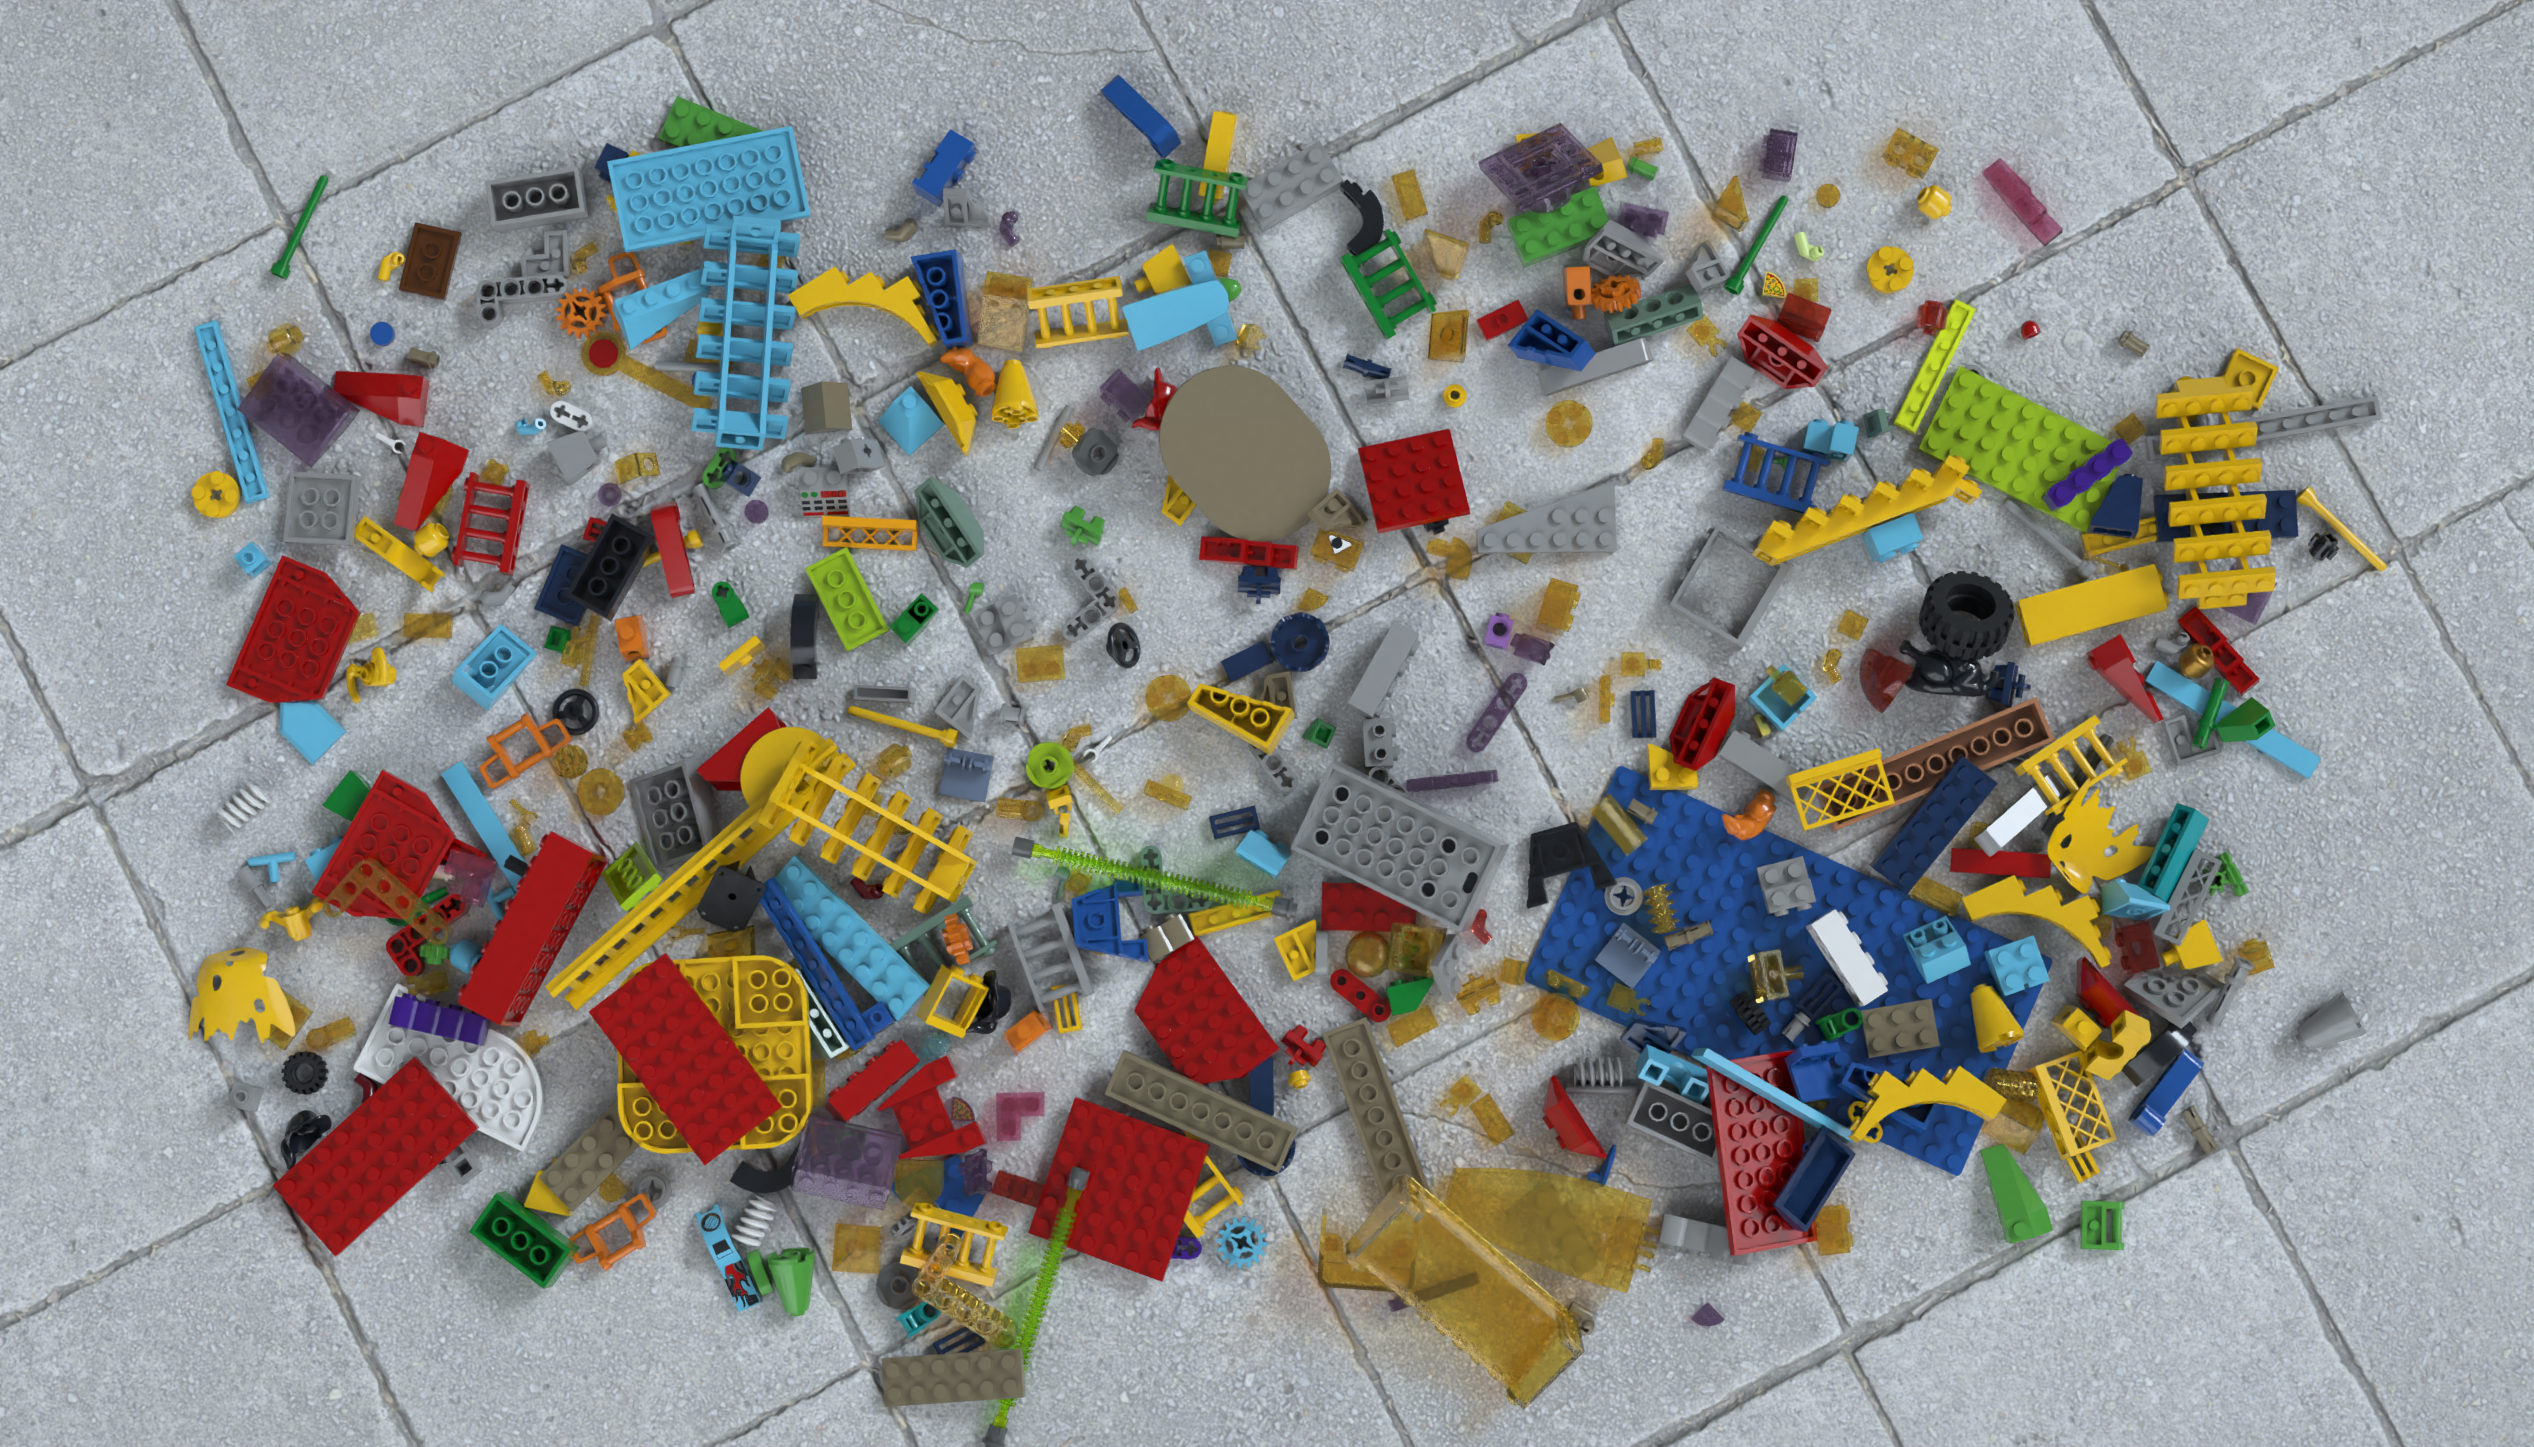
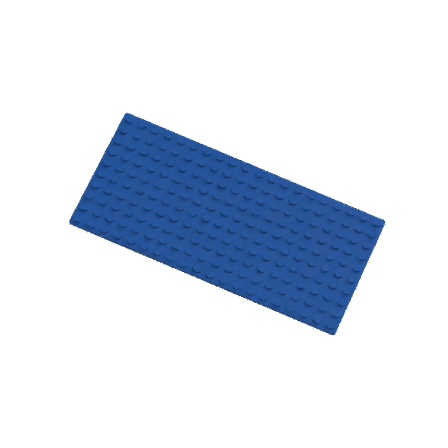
M1619 766L1616 769L1587 836L1615 879L1627 877L1639 884L1643 894L1642 903L1634 913L1618 915L1612 912L1605 903L1604 893L1606 888L1595 890L1590 867L1571 871L1524 976L1526 982L1625 1027H1628L1634 1019L1684 1027L1687 1030V1034L1674 1049L1691 1056L1696 1048H1708L1727 1060L1794 1050L1795 1047L1802 1044L1814 1046L1824 1039L1819 1025H1816L1814 1021L1847 1008H1856L1862 1011L1931 999L1940 1046L1868 1058L1861 1024L1857 1029L1827 1042L1828 1044L1838 1042L1841 1050L1828 1060L1836 1084L1845 1066L1851 1062L1887 1071L1888 1073L1902 1075L1906 1078L1912 1071L1916 1072L1923 1068L1943 1083L1942 1078L1949 1068L1953 1070L1961 1066L1997 1092L2018 1042L2006 1047L2004 1045L1996 1047L1997 1050L1981 1053L1977 1044L1970 994L1974 992V987L1985 983L1987 986H1993L1998 993L1984 952L2013 942L2012 940L1767 830H1763L1762 833L1751 839L1740 840L1734 835L1727 833L1722 821L1723 814L1734 818L1733 815L1677 790H1650L1648 777L1624 766ZM1633 798L1651 809L1654 807L1655 811L1658 812L1652 825L1649 823L1644 824V820L1626 812ZM1803 856L1816 902L1811 903L1812 908L1798 911L1797 907L1788 909L1789 914L1775 917L1774 913L1768 914L1756 868ZM1624 886L1621 893L1613 894V896L1620 898L1622 907L1625 900L1634 899V897L1626 894V886ZM1836 909L1837 912L1841 911L1848 920L1846 926L1851 933L1854 931L1862 942L1859 945L1864 953L1868 952L1874 960L1875 964L1872 966L1877 973L1881 972L1887 980L1886 988L1888 991L1865 1006L1857 1007L1844 987L1814 1021L1808 1023L1810 1026H1806L1792 1042L1781 1031L1793 1020L1794 1014L1799 1013L1800 1010L1794 1006L1797 1001L1827 970L1841 982L1805 927L1827 912ZM1947 916L1966 945L1971 965L1927 984L1917 969L1903 935ZM1707 920L1710 922L1713 935L1694 941V944H1685L1668 951L1664 942V936L1681 931L1685 926H1695ZM1623 922L1661 951L1656 961L1649 967L1633 989L1595 961L1596 957ZM2041 954L2048 973L2053 961L2050 957ZM1827 977L1802 1005L1806 1007L1827 985L1830 979ZM2044 983L2000 997L2023 1030ZM1834 984L1809 1012L1813 1014L1837 986ZM1744 990L1758 1003L1771 1025L1756 1036L1740 1020L1729 1002ZM1848 1012L1845 1015V1022L1848 1025H1854L1857 1022L1856 1014ZM1838 1088L1839 1096L1836 1098L1804 1102V1104L1835 1122L1850 1128L1852 1122L1847 1115L1848 1106L1852 1102L1861 1100ZM1939 1104L1927 1129L1920 1133L1888 1115L1879 1121L1883 1130V1135L1879 1141L1950 1174L1959 1176L1963 1171L1984 1119L1970 1111L1955 1106ZM1856 1105L1854 1107L1855 1112L1852 1114L1854 1117L1859 1116L1861 1118L1864 1111L1862 1110L1863 1107L1858 1108ZM1871 1128L1866 1136L1874 1139L1876 1137L1874 1133L1877 1129Z

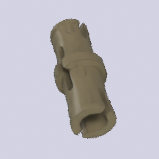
M1707 920L1695 926H1685L1683 930L1663 938L1668 951L1685 944H1694V941L1713 935V930L1710 922Z
M2194 1105L2181 1112V1115H2183L2192 1130L2190 1132L2192 1137H2196L2205 1155L2213 1152V1149L2219 1148L2208 1131V1124H2204Z

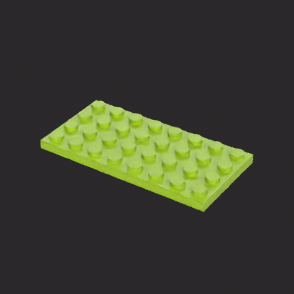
M1958 366L1917 449L1940 462L1948 455L1952 457L1957 455L1966 460L1965 464L1970 466L1966 475L2083 533H2087L2092 518L2101 506L2120 468L2119 466L2113 469L2106 477L2093 483L2088 490L2074 497L2066 506L2059 510L2051 511L2042 499L2044 492L2057 482L2062 481L2066 475L2081 467L2088 459L2099 454L2112 441L1962 366Z

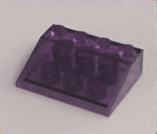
M287 352L276 354L237 408L309 467L315 465L346 431L360 412L357 407Z
M809 1114L790 1175L791 1191L884 1210L893 1182L902 1135Z

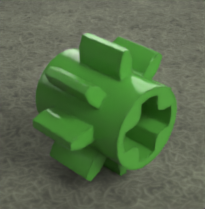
M2205 868L2202 872L2206 874L2209 873V870ZM2226 871L2217 872L2215 885H2211L2209 888L2210 896L2215 894V889L2220 893L2225 892L2222 886L2229 883L2224 878Z
M427 940L426 946H420L419 957H425V964L443 965V959H449L450 948L445 947V941Z

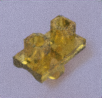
M777 657L767 671L765 670L771 663L766 659L760 666L755 662L751 665L756 669L751 676L752 679L757 681L763 675L752 688V691L758 696L762 695L771 701L779 692V690L771 685L775 677L786 683L793 676V673L785 666L786 663L779 657Z
M1470 973L1467 975L1469 982L1462 984L1464 991L1456 996L1460 1006L1464 1007L1471 1016L1480 1011L1477 1001L1482 998L1486 999L1489 1006L1501 1002L1499 995L1501 989L1494 977L1485 980L1483 975L1474 978L1473 974Z

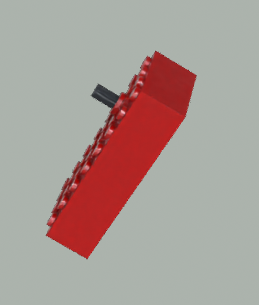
M550 831L549 835L545 834L539 844L541 849L537 856L534 855L531 858L529 864L512 855L506 859L504 868L522 877L516 886L518 892L514 899L510 898L504 909L506 911L502 920L499 919L493 928L495 934L492 940L487 941L481 951L483 956L480 962H476L469 973L471 978L468 984H463L458 993L460 999L457 1003L498 1025L519 1027L609 861L608 858L582 844Z

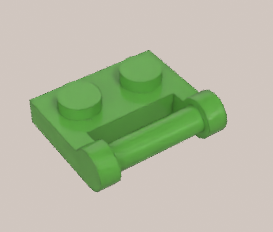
M2081 1200L2080 1249L2124 1250V1243H2122V1209H2124V1202ZM2107 1209H2112V1242H2106Z

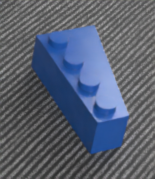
M954 249L911 256L910 258L917 271V276L920 284H922L944 345L949 349L954 346L957 348L973 346L962 255Z
M1851 1062L1845 1066L1837 1082V1087L1867 1103L1870 1098L1874 1100V1097L1867 1093L1871 1087L1868 1083L1875 1073L1880 1074L1883 1071ZM1890 1073L1906 1086L1908 1085L1905 1083L1906 1077ZM1916 1104L1898 1109L1888 1114V1116L1920 1133L1927 1129L1939 1104Z

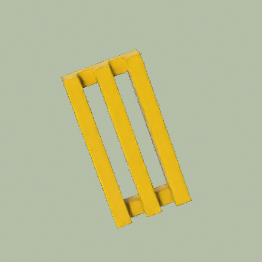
M1068 984L1051 987V991L1066 986ZM1076 992L1071 993L1076 1026H1072L1067 995L1062 997L1067 1028H1063L1058 999L1053 1000L1059 1034L1083 1030Z
M2077 1132L2075 1139L2080 1148L2085 1146V1142L2080 1133ZM2089 1150L2083 1152L2092 1169L2090 1172L2081 1155H2075L2084 1172L2082 1176L2072 1158L2065 1159L2078 1183L2100 1173Z

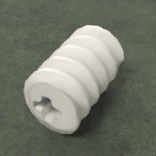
M249 782L246 783L249 791L240 788V798L233 794V804L225 801L226 810L220 807L217 808L220 819L233 833H235L233 825L240 828L243 826L241 819L247 822L250 820L248 813L255 816L257 814L256 807L260 809L265 808L263 800L271 803L270 798L259 786Z
M753 1193L758 1199H749L748 1202L753 1208L744 1209L749 1216L739 1218L744 1223V1226L736 1225L735 1228L740 1233L739 1235L731 1234V1237L749 1246H760L761 1242L757 1237L765 1236L761 1228L768 1229L770 1227L766 1221L774 1219L770 1211L777 1212L779 1208L768 1198Z

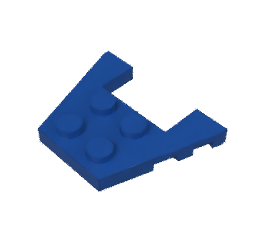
M1141 872L1135 873L1132 877L1125 880L1120 879L1113 882V885L1103 889L1098 888L1072 899L1075 947L1136 961L1149 962L1147 939L1125 941L1121 939L1118 898L1143 896Z
M954 1155L888 1185L901 1202L919 1186H922L941 1209L970 1217L975 1215L988 1192V1189L958 1155ZM951 1227L945 1250L949 1256L955 1250L965 1231Z

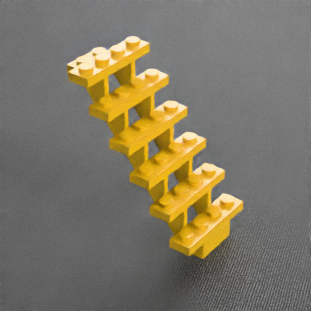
M2223 376L2178 380L2175 384L2174 393L2156 394L2155 401L2156 419L2176 417L2178 429L2160 430L2159 451L2161 455L2181 453L2182 465L2165 466L2163 485L2165 491L2185 489L2187 501L2169 502L2168 523L2170 527L2190 525L2191 537L2174 539L2172 558L2174 563L2194 561L2196 574L2178 575L2177 596L2178 599L2197 598L2199 609L2246 605L2247 593L2274 591L2276 578L2274 566L2250 569L2246 559L2247 556L2270 554V531L2245 532L2241 521L2265 518L2267 503L2265 494L2241 496L2237 484L2261 481L2262 461L2260 458L2236 460L2232 449L2256 446L2258 429L2256 421L2232 424L2228 412L2251 410L2253 390L2251 385L2227 388ZM2218 413L2219 425L2190 427L2186 416ZM2222 449L2224 461L2194 463L2191 452ZM2227 485L2228 497L2199 500L2195 489ZM2231 521L2233 533L2203 536L2200 524ZM2236 558L2237 570L2208 572L2204 560Z
M1948 455L1933 470L1932 474L1922 468H1918V470L1913 468L1897 487L1887 481L1883 483L1878 481L1865 495L1863 500L1853 494L1848 496L1843 494L1832 506L1828 514L1818 507L1813 509L1808 507L1792 528L1793 530H1791L1792 526L1787 522L1773 520L1761 535L1752 555L1774 566L1866 532L1873 527L1905 515L1944 503L1950 496L1970 506L1978 499L1982 490L1978 488L1979 485L1970 479H1962L1970 466L1965 464L1966 460L1957 455H1953V457Z
M804 737L796 745L791 761L785 764L779 782L772 787L767 804L763 805L758 813L759 818L757 822L773 830L785 809L800 817L798 822H795L791 827L788 838L796 844L804 847L813 830L817 827L831 835L830 839H827L821 848L822 853L820 857L836 864L846 844L863 852L853 863L851 874L866 882L878 861L893 869L892 873L885 878L882 889L883 892L892 897L898 898L908 878L924 886L923 890L919 891L914 899L915 904L913 908L919 912L928 915L939 895L955 903L978 863L963 854L973 832L958 825L957 829L955 828L951 832L948 845L934 838L932 835L943 815L928 807L927 811L921 814L918 820V827L904 821L902 817L913 798L897 790L896 794L890 797L887 810L872 803L871 800L882 782L880 779L866 773L859 780L856 792L840 785V782L851 763L835 755L828 762L824 775L808 766L820 746ZM806 772L819 781L814 787L813 796L810 801L805 803L801 812L787 803ZM838 790L849 796L850 799L845 805L843 816L835 822L832 829L819 822L835 791ZM868 807L881 814L876 822L877 828L873 835L867 838L863 846L850 839ZM900 825L912 833L907 839V846L904 852L900 853L895 863L882 857L881 854L895 829ZM928 842L943 850L938 855L936 867L928 873L926 880L913 874L912 871Z

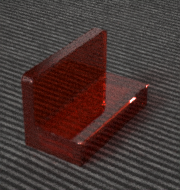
M1788 293L1776 322L1792 333L1819 342L1832 310L1800 296Z

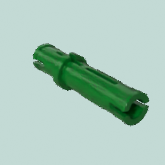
M2220 678L2214 679L2202 718L2197 721L2198 729L2191 745L2197 747L2202 738L2200 749L2207 748L2211 731L2216 728L2214 723L2230 684L2224 680L2219 689Z

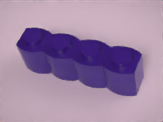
M2123 439L2112 442L2102 449L2099 454L2084 462L2081 467L2066 475L2062 481L2048 488L2042 495L2043 501L2051 511L2061 509L2069 504L2074 497L2088 490L2093 483L2103 479L2113 469L2125 463L2132 456V450Z
M403 993L402 997L395 996L388 1024L485 1046L491 1020L474 1011L472 1013L463 1012L462 1006L449 1004V1007L445 1008L439 1006L440 1001L427 998L425 1003L416 1001L417 996Z

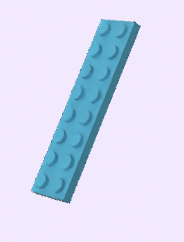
M794 855L775 879L807 930L878 1002H883L887 1011L897 1021L902 1020L930 988V985L799 855Z

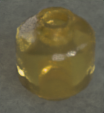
M284 323L269 331L267 347L271 353H276L282 358L287 357L301 349L304 337L296 325Z
M893 743L878 754V762L876 764L885 777L897 778L911 768L912 761L910 758L913 755L906 745L900 746L897 743Z

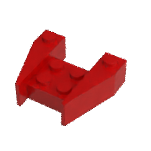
M949 1055L924 1065L877 1108L878 1112H882L892 1107L909 1145L910 1151L898 1155L899 1159L966 1153L987 1143L978 1121L956 1130L937 1087L958 1078Z

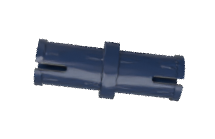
M1348 353L1343 364V368L1361 373L1366 378L1367 376L1376 379L1389 378L1392 368L1372 363L1371 359L1366 361Z

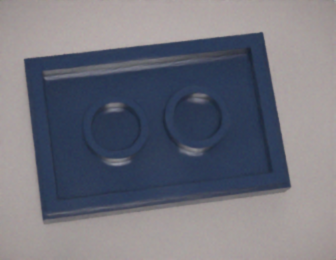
M561 544L535 605V610L574 626H580L587 608L565 595L588 554Z

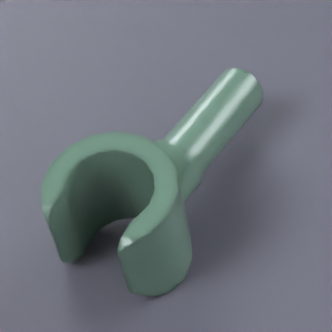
M1062 865L1058 867L1054 875L1060 879L1056 900H1061L1064 886L1071 874L1070 870Z

